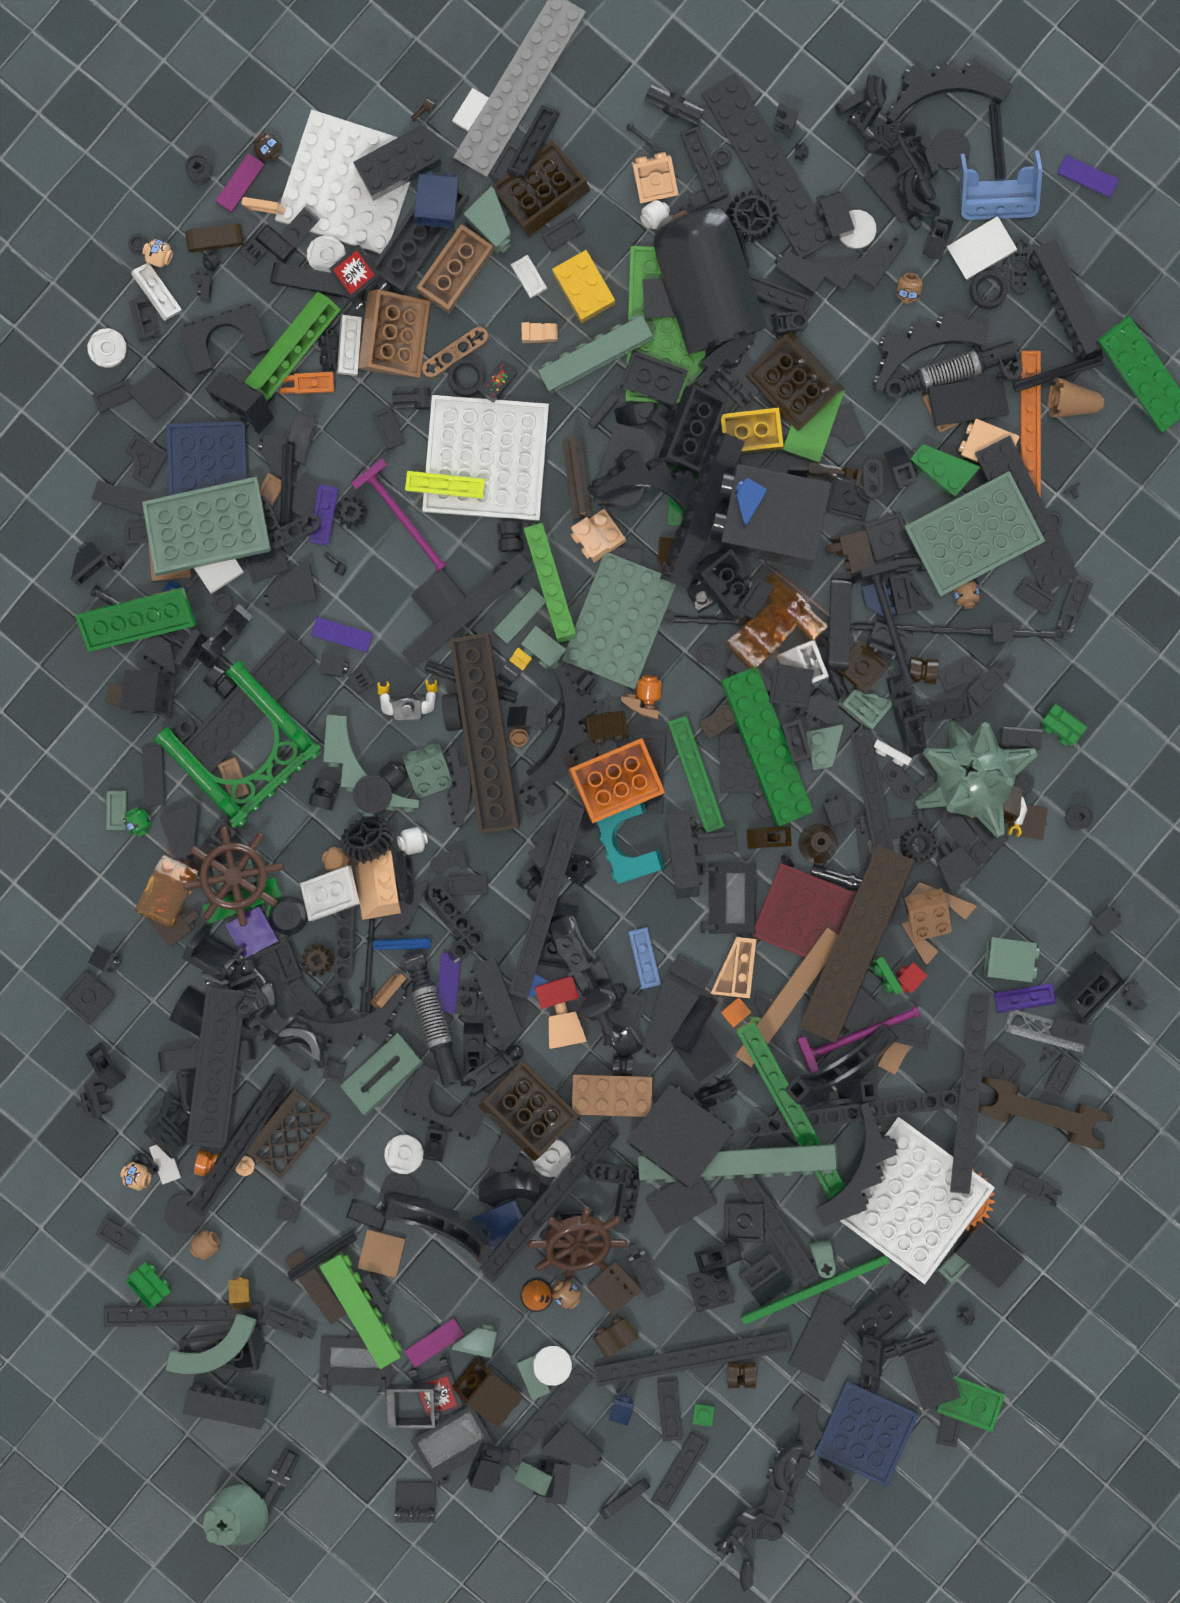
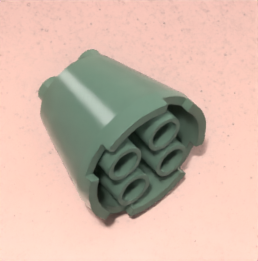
M235 1484L226 1487L215 1496L205 1514L203 1527L207 1540L221 1546L245 1545L255 1541L267 1527V1505L264 1499H261L247 1485Z

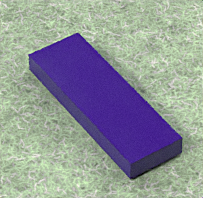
M1067 155L1057 173L1108 198L1111 197L1119 180Z
M319 484L314 514L321 520L322 526L318 532L310 535L309 543L329 546L338 487ZM312 521V528L315 527L314 524H315L317 521Z
M317 617L311 636L368 653L373 634Z
M447 953L441 954L437 994H439L438 997L441 1001L440 1004H442L443 1013L455 1014L461 962L455 963L451 961Z
M1052 983L994 993L997 1013L1056 1004Z

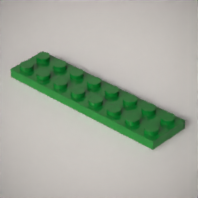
M753 666L720 680L776 826L780 827L812 813L813 809L796 765L792 763L786 739L772 703H769V695L758 667Z

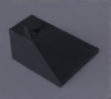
M85 542L78 548L79 552L76 554L71 580L78 586H81L107 564V558L93 542L89 544Z

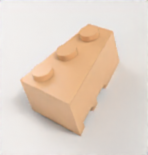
M735 938L710 994L750 998L756 939Z

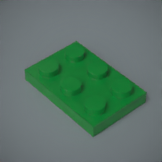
M883 956L874 958L872 961L873 965L870 967L876 976L882 978L883 982H881V985L885 992L892 995L902 992L901 986Z

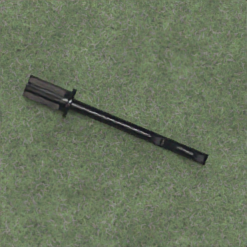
M375 918L369 919L364 987H359L361 989L360 1012L370 1013L372 1009L370 1001L372 1000L375 988L370 987Z

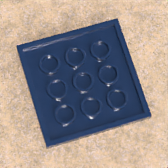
M243 422L166 424L169 496L247 479L246 428Z
M846 1381L814 1454L887 1487L919 1413Z

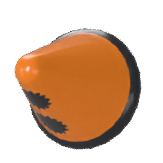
M539 1278L527 1281L520 1293L522 1304L532 1312L544 1311L553 1301L552 1287L548 1282Z

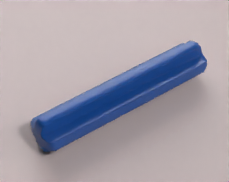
M430 938L373 940V950L431 948Z

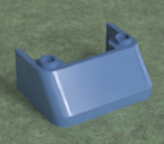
M1035 150L1034 166L1020 169L1017 174V180L979 181L978 173L975 170L967 169L965 154H961L959 186L962 216L967 220L994 219L997 216L999 219L1035 216L1039 212L1043 171L1039 150Z

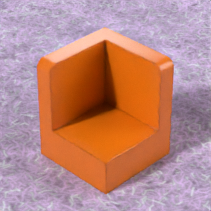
M738 997L720 1013L734 1028L751 1011Z

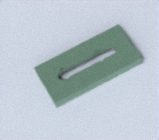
M397 1033L340 1087L361 1113L367 1116L419 1068L423 1061L405 1039ZM399 1056L400 1061L393 1069L389 1070L377 1081L368 1092L363 1093L362 1087L392 1059Z

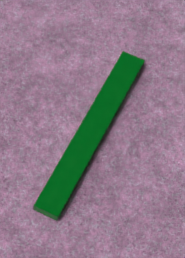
M885 1254L743 1314L741 1319L744 1325L890 1263Z

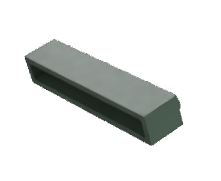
M642 315L633 316L628 319V323L622 326L621 324L614 326L610 329L611 332L606 335L599 334L593 338L594 341L591 343H583L576 347V351L560 355L559 360L543 364L541 366L542 369L538 371L548 391L553 394L655 340Z

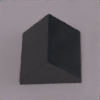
M188 986L177 1001L169 1020L200 1037L205 995Z

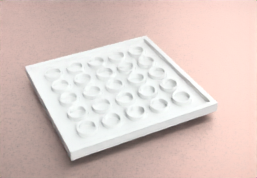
M311 109L280 202L286 208L284 215L276 214L275 221L289 225L300 211L307 206L320 218L309 232L321 236H333L340 242L355 247L359 244L362 249L380 255L394 235L411 181L373 201L353 162L398 137Z
M432 395L426 473L485 479L483 499L424 493L422 512L540 521L549 404L496 400L493 403L488 399Z
M898 1117L885 1134V1136L889 1135L891 1139L895 1138L899 1147L896 1150L897 1155L876 1163V1166L880 1165L884 1174L881 1177L882 1183L861 1191V1194L865 1192L869 1204L866 1205L868 1210L840 1221L922 1283L926 1284L995 1187L972 1171L970 1195L950 1193L953 1156Z

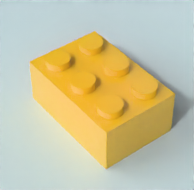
M587 250L552 269L553 276L581 324L615 305L614 297Z
M779 408L723 414L721 417V432L745 441L740 455L782 450L784 447Z

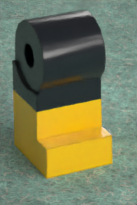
M517 648L497 678L510 687L530 664L532 658L520 648Z

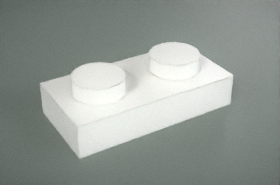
M876 739L873 745L876 748L875 752L884 757L887 754L892 756V761L900 766H903V764L909 765L912 759L879 739Z

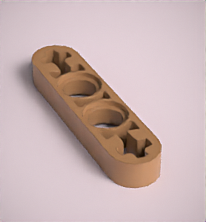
M476 327L423 364V374L427 378L433 379L448 370L454 362L467 357L483 346L488 340L487 331L482 327ZM476 332L484 333L483 340H475L473 342L475 346L472 347L471 342L467 338L471 337V340L476 337ZM461 342L469 345L467 352H460L458 350V345ZM443 354H451L453 360L450 363H444L442 361ZM438 359V360H439V363L443 366V368L440 369V367H439V365H438V366L434 369V370H435V373H433V374H432L431 372H428V373H427V372H426V371L428 370L427 366H428V365H431L432 367L435 366V365L437 364V362H436L435 360Z

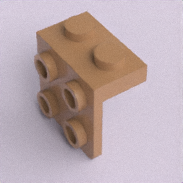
M942 888L904 897L915 941L948 934L952 931L948 902Z

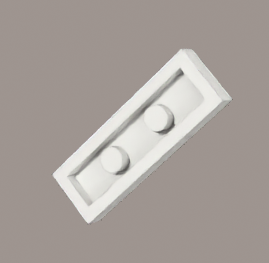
M149 263L132 271V276L164 321L181 312L182 309Z
M341 316L337 374L352 376L358 374L362 317Z

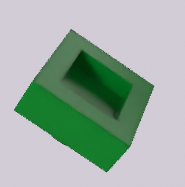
M695 1403L692 1424L712 1427L715 1406Z

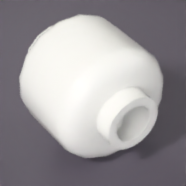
M654 200L642 208L641 221L645 227L657 229L661 221L669 217L670 209L666 203Z
M415 827L402 830L400 836L397 837L400 851L411 855L423 852L428 839L425 832L422 833L420 828Z

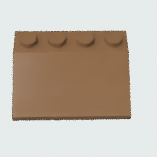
M379 289L369 291L358 369L420 378L430 301Z

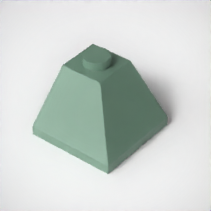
M482 1324V1327L477 1326L456 1340L452 1350L491 1358L497 1330H494V1326Z

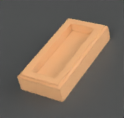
M243 197L241 203L249 210L284 215L286 209L278 202Z

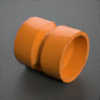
M199 1149L194 1174L205 1176L220 1153L212 1155L210 1151Z

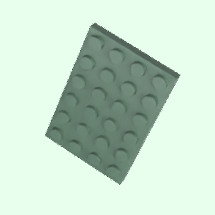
M1010 471L904 526L939 596L1045 542Z
M257 477L142 502L155 576L271 551Z
M606 553L603 555L574 628L577 638L569 641L562 661L635 690L676 585L660 579L661 573L611 553Z

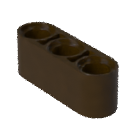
M228 224L185 231L188 252L244 245L241 224Z

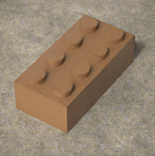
M461 224L416 287L417 292L450 314L494 252L493 245Z
M573 1074L572 1109L578 1115L645 1117L651 1110L652 1077Z

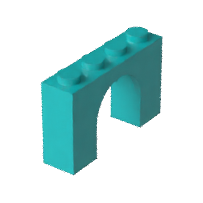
M644 802L595 822L599 826V838L601 843L605 844L607 850L605 851L607 861L611 862L613 868L611 874L613 880L617 881V884L666 869L660 850L632 857L623 853L617 844L616 834L619 826L627 819L647 813Z

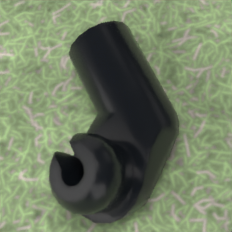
M139 1152L137 1155H133L132 1162L146 1166L152 1174L158 1173L159 1166L152 1162L144 1153Z

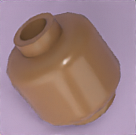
M331 847L322 856L324 867L330 872L345 866H352L353 863L344 854L343 849L339 847Z
M204 1230L191 1239L190 1251L196 1258L208 1259L218 1252L220 1239L213 1231Z

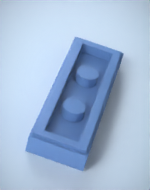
M648 928L629 931L641 988L645 989L661 985Z

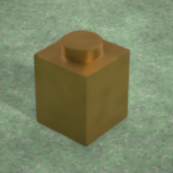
M239 1277L229 1281V1304L232 1310L251 1308V1285L248 1279Z

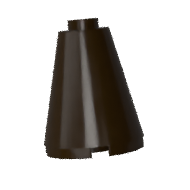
M814 824L805 828L798 841L802 856L813 863H823L831 859L836 853L838 846L834 831L823 824ZM819 838L823 840V846L818 845L817 841Z

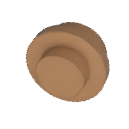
M515 728L509 734L510 742L517 747L524 746L529 739L528 732L523 728Z

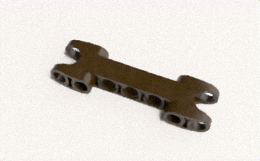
M983 1078L982 1083L996 1089V1098L991 1105H979V1113L1009 1123L1011 1115L1014 1114L1069 1131L1068 1142L1089 1148L1104 1149L1105 1143H1101L1093 1137L1092 1127L1099 1121L1112 1122L1113 1116L1099 1109L1079 1103L1076 1113L1017 1095L1020 1085L1000 1079Z

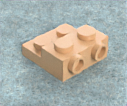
M666 152L654 154L655 158L647 159V156L635 158L636 162L632 163L640 203L678 195L672 159L670 155H666Z
M605 509L589 519L587 517L571 527L573 532L570 534L576 544L580 542L583 546L581 549L582 553L587 559L591 558L594 563L606 553L611 552L626 542L625 537Z

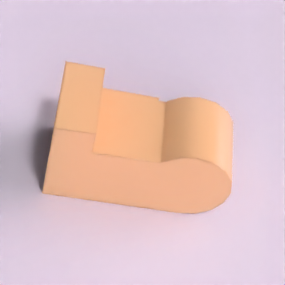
M522 323V344L558 341L557 324Z

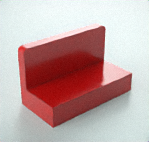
M572 976L535 986L541 1009L579 998Z

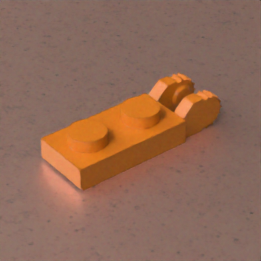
M318 372L288 375L283 382L294 381L295 387H283L280 389V394L333 393L334 373Z

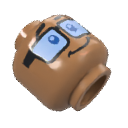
M905 273L899 277L896 287L897 297L904 303H912L921 297L922 280L914 273Z
M969 581L953 590L956 604L964 606V609L975 607V603L981 598L978 585L974 581Z
M559 1280L553 1286L552 1298L561 1308H569L571 1310L581 1301V1290L571 1280Z

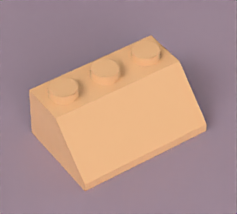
M385 851V856H379V860L374 859L372 863L369 861L365 864L362 862L358 863L355 866L362 920L401 913L391 851Z

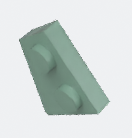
M854 690L841 706L868 729L872 730L892 704L890 699L881 698L874 694L864 695L861 691Z
M843 724L805 732L812 755L813 771L833 767Z

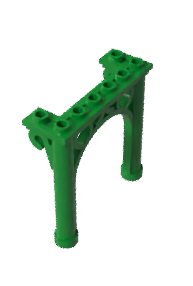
M240 659L225 673L234 680L269 718L274 730L272 751L268 759L258 770L239 779L219 778L210 773L167 726L153 738L154 742L157 745L160 744L228 816L233 828L236 825L241 827L248 820L246 817L251 810L254 813L262 805L260 802L265 797L269 799L276 793L275 788L279 784L282 786L291 779L289 775L294 770L296 772L300 771L305 766V760L307 761L309 758L313 760L321 753L319 751L321 746L315 743L247 671L244 667L245 664ZM278 727L291 741L279 742ZM290 745L293 748L292 756L284 761L278 759V747ZM297 747H298L299 750L301 751V753H299L298 755H297ZM273 759L278 764L286 765L275 777H273L271 772L274 765L272 763ZM267 768V770H266L267 775L261 774V773L264 772L265 769ZM254 779L256 782L263 779L268 781V783L255 794V786L250 780ZM218 783L233 785L231 797ZM238 784H248L251 787V793L245 799H238L235 795ZM237 803L245 804L242 807H240Z

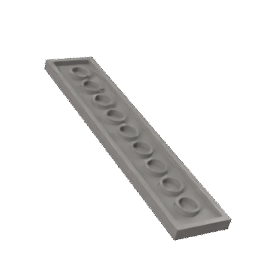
M548 0L455 153L453 158L456 161L488 178V174L586 15V11L567 0Z

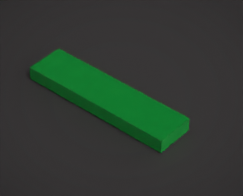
M276 878L267 880L264 892L275 899L282 897ZM247 889L241 890L242 900L248 898L252 893ZM233 894L223 898L225 901L235 902ZM259 898L255 903L244 908V910H249L266 902ZM211 902L202 905L204 913L211 904ZM218 906L207 922L208 924H213L236 915L237 911Z

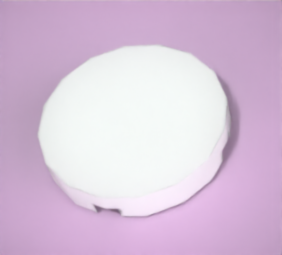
M851 210L849 214L855 228L854 233L839 239L846 247L851 249L865 248L874 240L876 223L867 212Z
M328 235L314 239L307 249L309 265L314 270L331 273L329 268L346 255L344 245L337 238Z
M109 328L100 329L95 332L87 345L91 360L104 368L119 365L127 353V344L123 336Z
M399 1135L388 1142L384 1158L392 1171L399 1174H408L415 1171L421 1165L424 1151L421 1143L415 1137Z
M557 1139L536 1161L532 1160L535 1169L541 1175L556 1177L571 1160V1152L562 1140Z
M547 1346L540 1349L532 1361L534 1376L545 1385L556 1386L563 1383L569 1377L572 1370L569 1354L558 1346Z

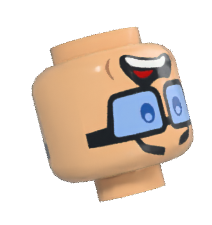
M153 239L149 244L146 243L144 245L142 254L145 255L147 263L162 268L165 265H169L173 251L168 243Z
M131 1162L127 1167L124 1166L121 1171L122 1182L126 1187L140 1191L143 1188H147L150 1184L152 1175L144 1165Z

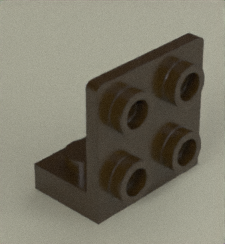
M616 1260L587 1286L612 1315H615L634 1296H638L643 1291Z

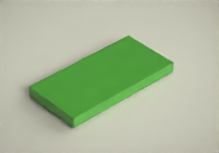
M844 391L799 431L791 424L782 451L820 463Z

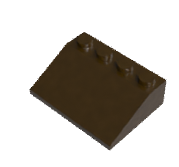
M551 141L540 150L525 179L508 173L492 185L497 197L528 237L590 192L586 179L554 141Z
M793 332L785 334L746 373L776 408H779L781 414L797 431L802 429L845 390Z
M523 1060L478 1105L533 1161L539 1159L579 1117Z

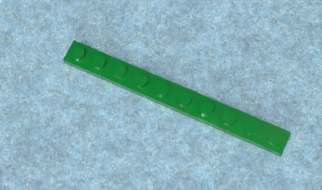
M752 1020L737 1028L736 1031L799 1145H823L801 1105L796 1104L784 1090L789 1083L755 1021ZM834 1169V1173L822 1174V1170L814 1171L829 1198L839 1192L845 1185L836 1169Z

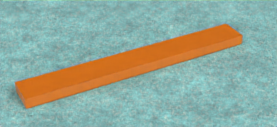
M1021 351L1020 362L1023 371L1020 375V380L1040 374L1041 351ZM1041 385L1020 391V457L1040 498Z

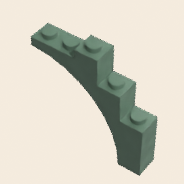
M327 715L323 762L328 763V767L339 768V765L343 764L341 787L346 788V792H353L356 783L362 777L367 776V774L358 763L351 748L348 734V717ZM392 793L390 805L385 810L395 811V807L403 808V812H415V809L420 807V801L403 798ZM359 809V812L363 813L364 817H375V814H368Z

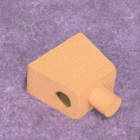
M566 1002L554 1005L556 1015L549 1016V1048L587 1042L576 1011L568 1013Z

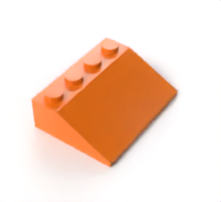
M642 738L568 769L575 789L592 823L665 793Z

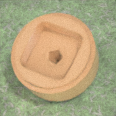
M244 1156L235 1170L239 1175L248 1176L254 1171L255 1162L251 1157Z

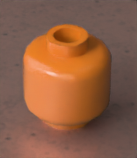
M644 675L642 679L637 681V698L646 705H653L655 701L661 699L662 682L657 679V676Z

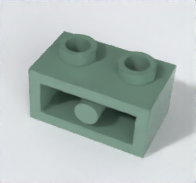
M537 626L532 629L521 643L522 651L530 657L534 655L538 658L539 661L537 663L546 670L548 667L551 668L550 665L556 661L559 662L567 651Z

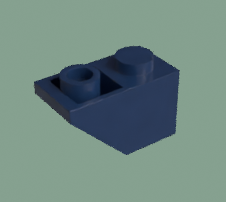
M882 582L892 616L894 617L896 616L895 607L890 605L889 597H892L890 587L886 586L885 582ZM875 585L863 586L861 593L865 608L885 620Z
M620 1393L619 1396L615 1395L609 1421L628 1426L635 1405L630 1395Z

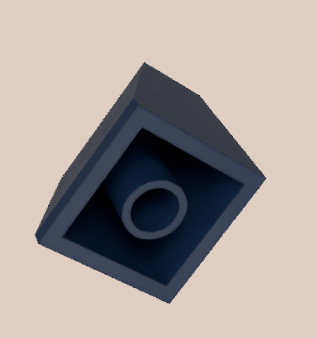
M433 172L419 174L414 211L416 225L455 228L459 189L458 177H455L454 174L436 176Z
M514 1198L473 1216L472 1220L482 1221L486 1224L490 1231L488 1241L492 1245L493 1252L523 1217V1213L517 1199Z

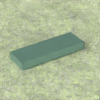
M532 588L493 632L508 645L546 604L545 599Z

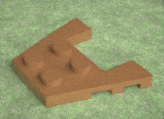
M919 882L908 896L928 892L935 888ZM944 892L948 908L950 907L964 920L977 907L972 903ZM907 911L909 922L901 923L920 954L923 962L927 965L938 953V950L925 939L919 941L913 939L910 917Z

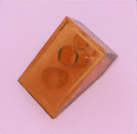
M163 855L135 911L171 928L192 889H184L183 883L196 880L199 871Z

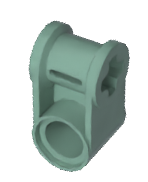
M830 1239L810 1243L818 1274L823 1278L832 1277L836 1269ZM824 1264H827V1266L831 1267V1270H828L829 1274L827 1275L825 1272H821V1269L824 1268Z

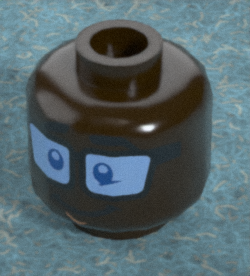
M262 132L253 141V150L263 161H269L270 159L275 161L281 155L280 149L282 144L272 133L268 132L265 134Z

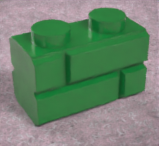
M1057 704L1051 707L1040 722L1043 726L1042 730L1049 735L1055 734L1059 737L1057 741L1065 747L1068 745L1074 746L1087 728V726Z
M144 1262L124 1281L151 1310L171 1291L168 1282L156 1275L157 1271L154 1266Z

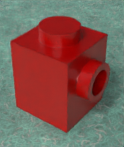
M911 962L907 968L903 966L896 973L898 975L896 980L899 982L904 993L907 991L912 993L928 975L914 962Z

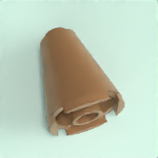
M1061 378L1053 380L1056 383L1055 386H1050L1047 407L1051 408L1052 412H1048L1050 417L1098 413L1100 409H1103L1104 398H1102L1100 393Z

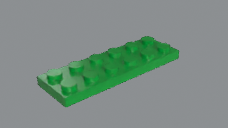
M1126 316L1097 341L1158 430L1163 433L1180 419V389L1132 318Z
M184 587L75 615L88 652L196 625Z

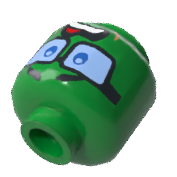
M137 807L125 813L126 816L123 818V823L130 835L137 834L138 837L149 833L148 828L152 826V821L145 809Z

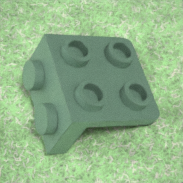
M439 743L430 744L418 751H410L402 756L418 798L453 786L451 775Z

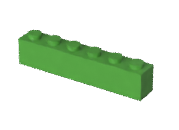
M317 291L244 383L254 391L259 390L265 396L264 399L268 400L341 309L328 297Z
M543 523L524 528L525 536L557 642L562 643L577 638Z
M341 1252L321 1264L320 1268L379 1369H382L401 1358V1351L403 1349L397 1340H393L391 1336L393 1332L387 1323H383L381 1319L383 1315L377 1306L374 1307L370 1301L372 1300L370 1292L367 1289L364 1290L360 1284L362 1283L360 1275L357 1272L354 1273L350 1267L352 1266L350 1258L347 1255L344 1256Z

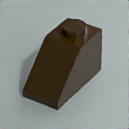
M791 827L747 829L748 849L792 846Z

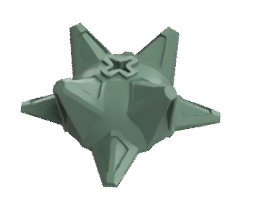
M956 720L948 723L949 749L926 748L923 752L937 773V780L915 801L918 809L946 807L947 811L977 817L998 838L1005 835L1003 805L1011 794L1015 784V777L1038 756L1035 748L1003 750L999 747L989 723H982L975 734L971 736Z

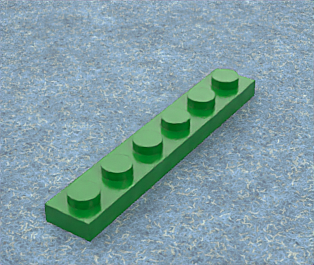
M687 716L669 721L668 725L705 832L709 833L724 828L725 826Z

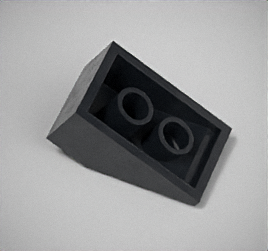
M556 903L551 923L567 915L575 917L577 921L579 906ZM549 926L538 965L569 969L550 940L551 932Z

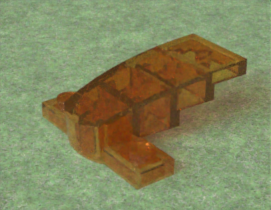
M774 573L765 578L766 581L775 586L769 595L773 603L760 611L754 620L752 619L745 624L742 630L726 643L753 671L775 653L798 627L812 641L828 628L811 610L805 598L798 592L790 590Z

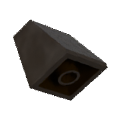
M478 1357L474 1359L452 1386L467 1406L497 1427L507 1419L508 1415L519 1405L523 1398L522 1394L512 1384Z

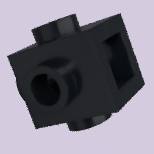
M574 854L570 857L565 875L571 882L574 881L576 885L584 886L598 873L592 867L593 862L588 856Z

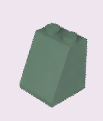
M491 186L464 213V220L478 236L493 245L494 252L498 255L500 252L504 253L510 248L511 233L495 190Z
M988 937L983 977L1032 982L1037 976V967H1034L1035 959L1039 957L1037 943Z

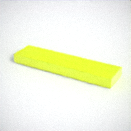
M407 471L405 491L483 499L485 479Z

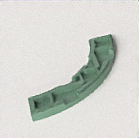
M237 1314L228 1335L217 1346L201 1353H184L172 1350L169 1353L166 1370L181 1374H199L221 1367L233 1359L245 1346L252 1335L257 1320Z

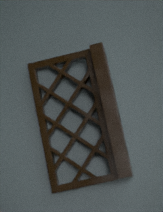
M575 434L569 435V441L562 442L572 517L573 520L586 517L591 518L592 511L590 496L587 490L588 482L582 439L575 440Z
M293 1087L273 1111L246 1153L281 1179L331 1117ZM300 1099L307 1104L308 1112L296 1113L295 1105ZM319 1113L324 1117L320 1124L311 1125L310 1114ZM308 1115L309 1125L297 1127L296 1116ZM294 1116L295 1127L284 1128L283 1120L286 1117ZM309 1128V1138L299 1140L298 1130ZM296 1130L297 1141L285 1142L284 1131ZM273 1132H282L283 1142L271 1144L270 1136ZM297 1144L298 1151L296 1154L286 1156L285 1145ZM283 1145L284 1156L272 1157L271 1147ZM269 1147L270 1158L262 1159L256 1153L260 1148ZM285 1159V1167L281 1172H278L273 1167V1160Z

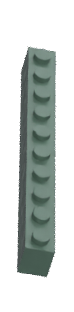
M837 1144L721 1150L700 1177H704V1180H715V1176H723V1179H734L735 1175H743V1178H753L755 1174H762L763 1177H772L774 1173L782 1172V1176H791L797 1171H802V1175L814 1174L815 1170H822V1174L834 1173V1169L838 1168ZM643 1155L638 1156L639 1180H645L646 1184L657 1183V1179H664L665 1182H676L675 1179Z

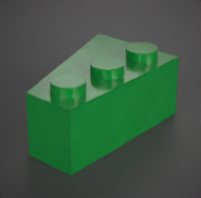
M924 444L910 459L912 466L952 500L980 468L977 465Z

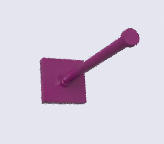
M383 459L379 460L351 482V485L357 490L366 482L372 484L434 563L435 569L439 571L446 563L440 560L378 481L376 474L387 467Z
M913 1006L909 1011L842 1037L837 1043L830 1042L815 1049L813 1047L810 1048L805 1036L796 1038V1041L811 1074L819 1071L815 1061L817 1056L871 1035L882 1024H887L890 1027L915 1016L918 1018L920 1013L917 1006Z

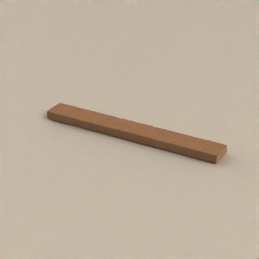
M828 927L825 928L756 1024L767 1044L828 961L838 938V935ZM742 1044L735 1056L752 1067L754 1062L746 1047Z

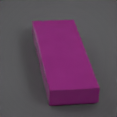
M248 153L215 201L232 213L265 164Z
M452 1318L404 1352L416 1368L464 1336L465 1333L455 1318Z

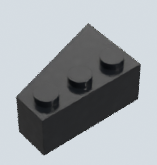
M220 372L205 388L214 402L229 413L235 412L242 417L240 421L244 424L248 421L253 425L254 431L258 434L274 419L264 400L265 396L259 390H252L246 383L238 382L230 374L227 376Z

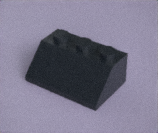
M1094 951L1058 987L1054 994L1084 1024L1125 982L1111 964Z

